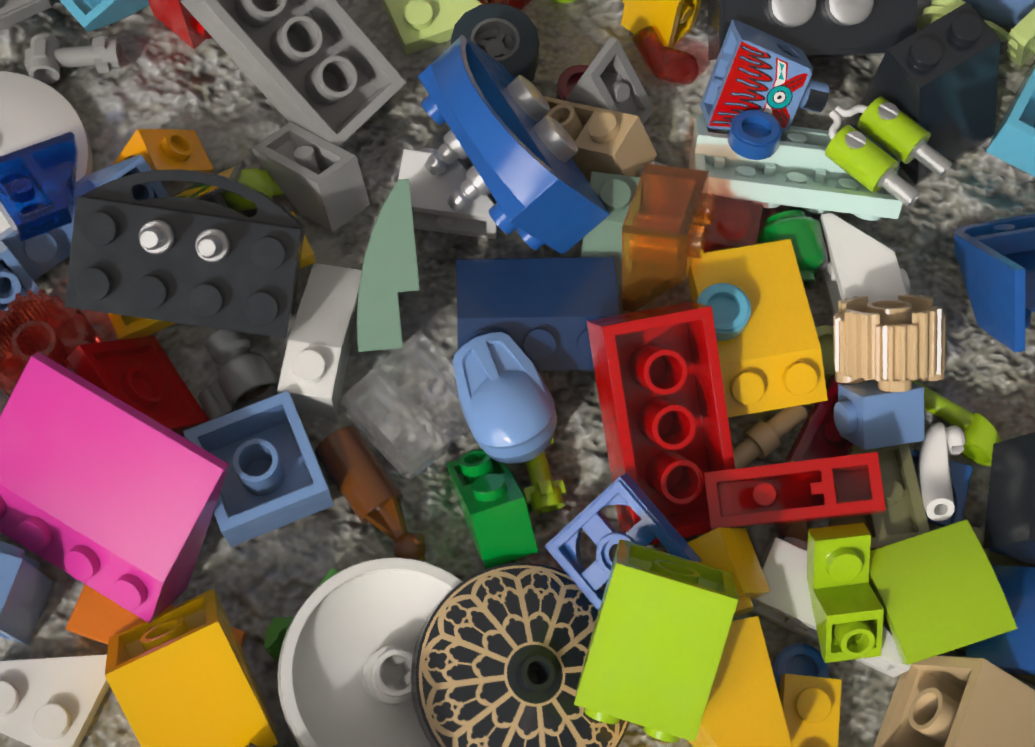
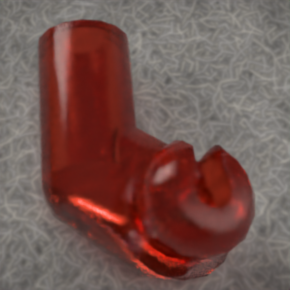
M652 26L642 28L633 36L632 41L656 78L681 85H689L697 79L699 67L696 58L688 52L664 46Z

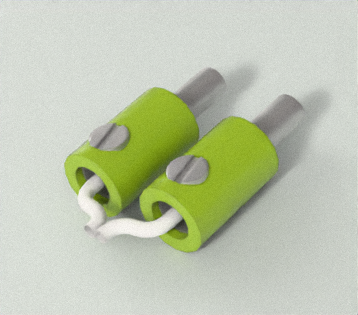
M882 96L875 99L869 106L856 105L847 110L837 106L829 115L834 123L829 128L831 141L824 155L872 193L877 192L883 187L908 207L920 195L918 190L894 173L898 167V161L866 138L861 132H858L851 125H846L837 133L841 126L840 116L851 117L857 113H863L857 127L905 164L916 158L940 178L952 166V162L927 144L931 133Z

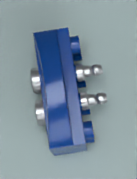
M463 34L418 76L429 94L421 102L423 109L437 124L442 126L447 122L451 129L444 136L445 143L439 147L438 152L428 157L425 167L432 175L436 176L443 173L448 168V164L454 163L458 158L463 160L469 157L473 164L466 173L467 179L461 183L460 188L451 192L447 199L448 205L455 212L467 208L471 200H476L481 194L487 196L491 193L497 203L488 212L501 230L510 235L517 229L521 238L532 249L537 251L546 244L563 255L610 215L572 159V156L578 152L574 140L554 118L546 115L550 111V107L540 91L528 79L521 75H518L516 78L511 76L501 63Z

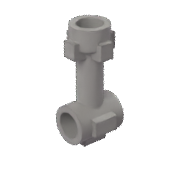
M38 34L31 39L30 48L25 49L24 66L27 72H29V76L45 84H53L59 80L60 68L95 65L98 73H109L111 70L123 67V52L120 40L118 38L110 39L109 36L93 38L92 45L61 48V42L55 36Z

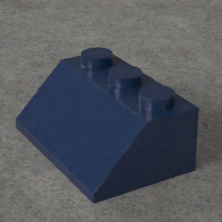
M613 256L456 259L458 350L475 337L488 333L503 332L513 339L538 371L594 370L587 321L620 315Z

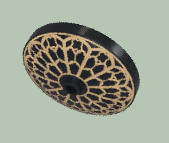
M533 563L498 565L485 569L464 580L448 592L433 608L419 633L411 665V693L414 709L423 733L431 747L619 746L630 722L620 719L618 724L603 723L587 716L584 713L585 708L574 705L577 686L599 611L566 572ZM528 666L530 670L537 673L538 682L535 684L528 678Z

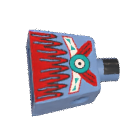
M732 19L700 107L709 128L729 130L732 119L737 114L743 111L757 110L773 116L779 122L782 133L789 130L798 108L817 113L822 112L828 100L829 85L810 79L813 68L804 51L799 47L741 21Z

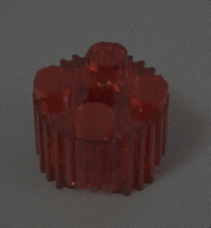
M42 289L36 295L32 290H28L26 296L23 297L20 293L15 294V300L8 303L7 311L0 309V388L9 398L32 355L40 352L75 373L66 358L79 345L101 342L98 334L80 309L64 307L65 300L62 302L57 295L51 298Z

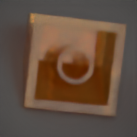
M646 163L622 226L623 311L634 312L686 280L692 259L702 258L706 241V226L703 225H712L716 209V194L708 193L709 171Z

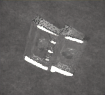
M423 333L381 362L342 396L337 403L341 411L407 481L444 456L451 443L470 430L460 405L453 364Z

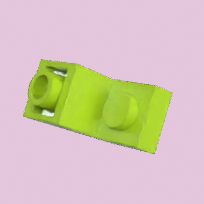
M864 522L808 529L807 581L821 655L825 663L881 656L884 608L869 584L871 534Z

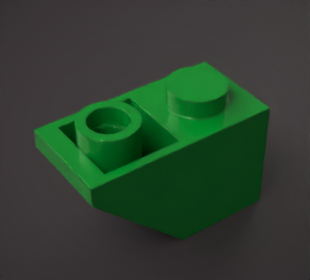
M483 449L471 450L463 454L459 459L446 463L470 536L485 569L538 552L525 497L506 463L491 458Z

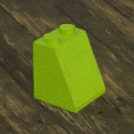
M619 539L577 686L574 705L585 708L584 713L587 716L603 723L618 724L621 719L644 726L643 730L646 734L661 741L675 743L679 741V738L695 742L739 600L733 573Z

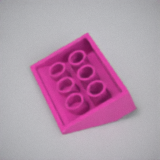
M37 352L29 359L0 416V532L121 607L151 623L188 588L230 464L40 352Z

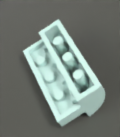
M696 114L688 172L689 190H692L693 194L701 195L705 199L715 202H725L729 199L752 201L754 204L764 208H777L780 205L802 207L804 210L814 214H827L831 211L851 213L858 218L869 221H876L882 217L899 218L902 207L900 200L883 187L877 192L872 193L824 155L831 141L829 130L790 126L789 130L782 133L777 151L771 157L762 160H752L738 155L731 149L727 140L729 130L709 128L704 115ZM864 135L900 164V160L871 137ZM898 164V167H897L896 171L894 172V173H896V174H897V172H898L899 164Z

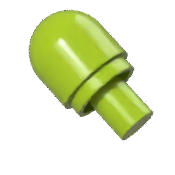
M257 167L241 170V176L238 181L265 193L272 199L273 196L284 195L277 183L269 176L267 170H259ZM228 190L222 193L227 205L233 210L257 209L254 202Z

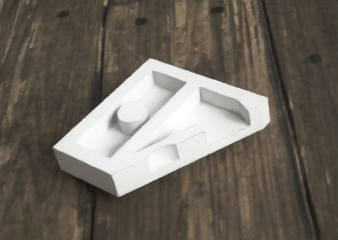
M107 654L0 661V733L31 747H79L110 687L105 677Z

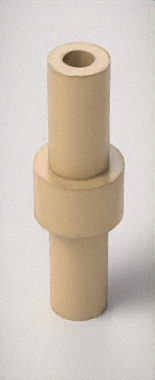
M803 405L784 408L766 423L759 421L743 434L744 441L733 449L735 469L746 467L757 457L764 459L780 446L779 439L808 416Z

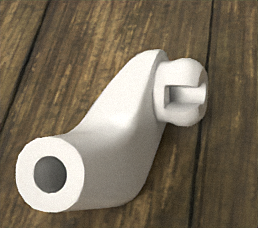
M941 422L931 425L927 430L925 441L922 443L917 468V480L927 516L934 521L947 520L955 511L948 454H961L964 451L963 445L965 444L964 432L960 427L956 425L944 427Z

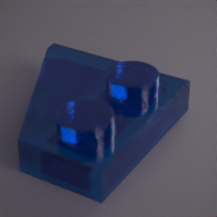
M72 131L0 156V211L21 242L72 223L78 148Z

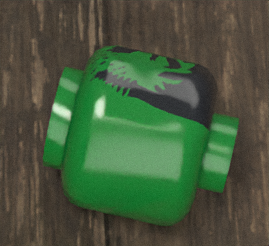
M801 210L784 211L770 216L765 221V227L760 229L756 236V244L791 239L804 288L812 286L815 283L814 277L823 272L829 264L824 235L819 221L806 216L805 212Z

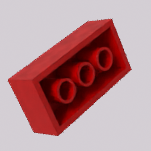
M690 301L587 321L612 483L619 476L628 473L683 538L712 531L704 472L735 469L712 306ZM616 504L619 529L627 533L641 518L630 506ZM656 538L649 545L658 544L661 542L658 540V538Z

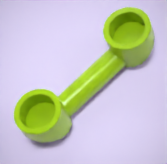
M912 380L913 383L924 387V410L963 430L965 444L963 445L964 451L960 455L976 464L991 466L993 444L1001 442V439L989 420L979 413H973L916 380Z

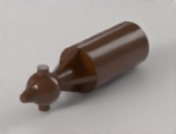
M345 426L326 437L316 447L314 453L362 524L371 523L394 540L393 553L395 558L426 562L424 535L407 531L400 502L403 495L356 426Z

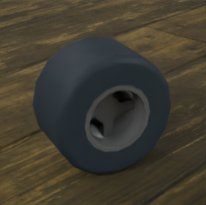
M500 3L478 5L465 12L454 25L450 44L452 45L463 34L501 63L511 76L516 78L518 75H521L532 83L538 66L540 43L537 28L530 18L517 8Z

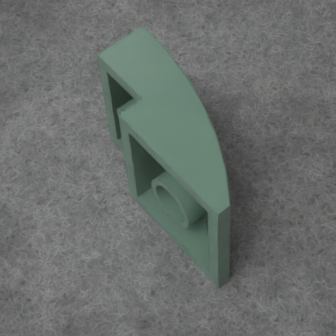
M409 179L397 180L381 208L367 246L358 290V352L403 348L398 292L420 290Z

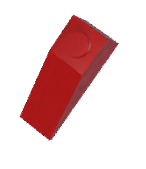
M878 452L704 472L711 530L718 527L736 528L885 513L886 511Z

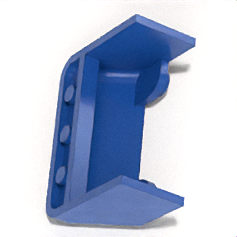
M1035 214L970 224L955 229L954 252L977 325L1013 352L1025 351V328L1031 325V312H1035Z

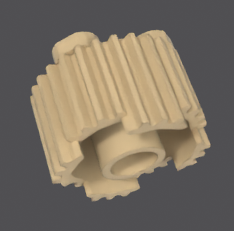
M908 294L898 295V300H880L868 303V296H854L853 298H845L838 301V313L834 315V369L836 382L855 384L865 382L866 380L878 381V389L881 391L906 392L912 389V380L938 381L944 379L946 314H944L943 308L933 306V297Z

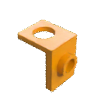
M137 129L112 164H117L140 154L152 171L184 169L211 173L214 169L196 131L183 129Z

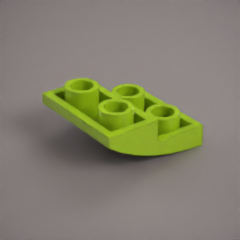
M967 519L870 550L869 584L884 608V613L902 664L910 665L1018 629L995 572Z

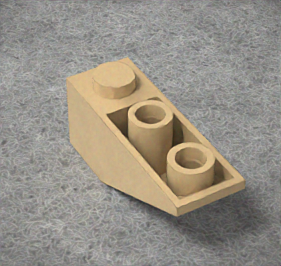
M543 96L550 107V111L546 115L554 118L574 140L578 152L572 156V159L587 181L590 182L592 171L640 177L638 171L652 163L656 158L657 153L639 116Z

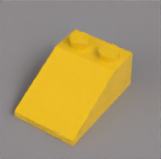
M791 239L686 255L692 302H697L699 295L707 287L718 283H727L740 288L750 301L751 314L745 330L731 340H717L728 418L828 401L821 346Z

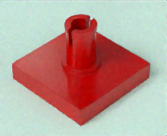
M154 336L82 344L66 358L77 375L181 436H185L183 431L209 421Z

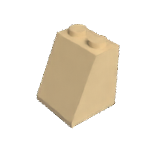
M934 656L913 663L909 671L899 676L873 747H1035V690L984 658Z

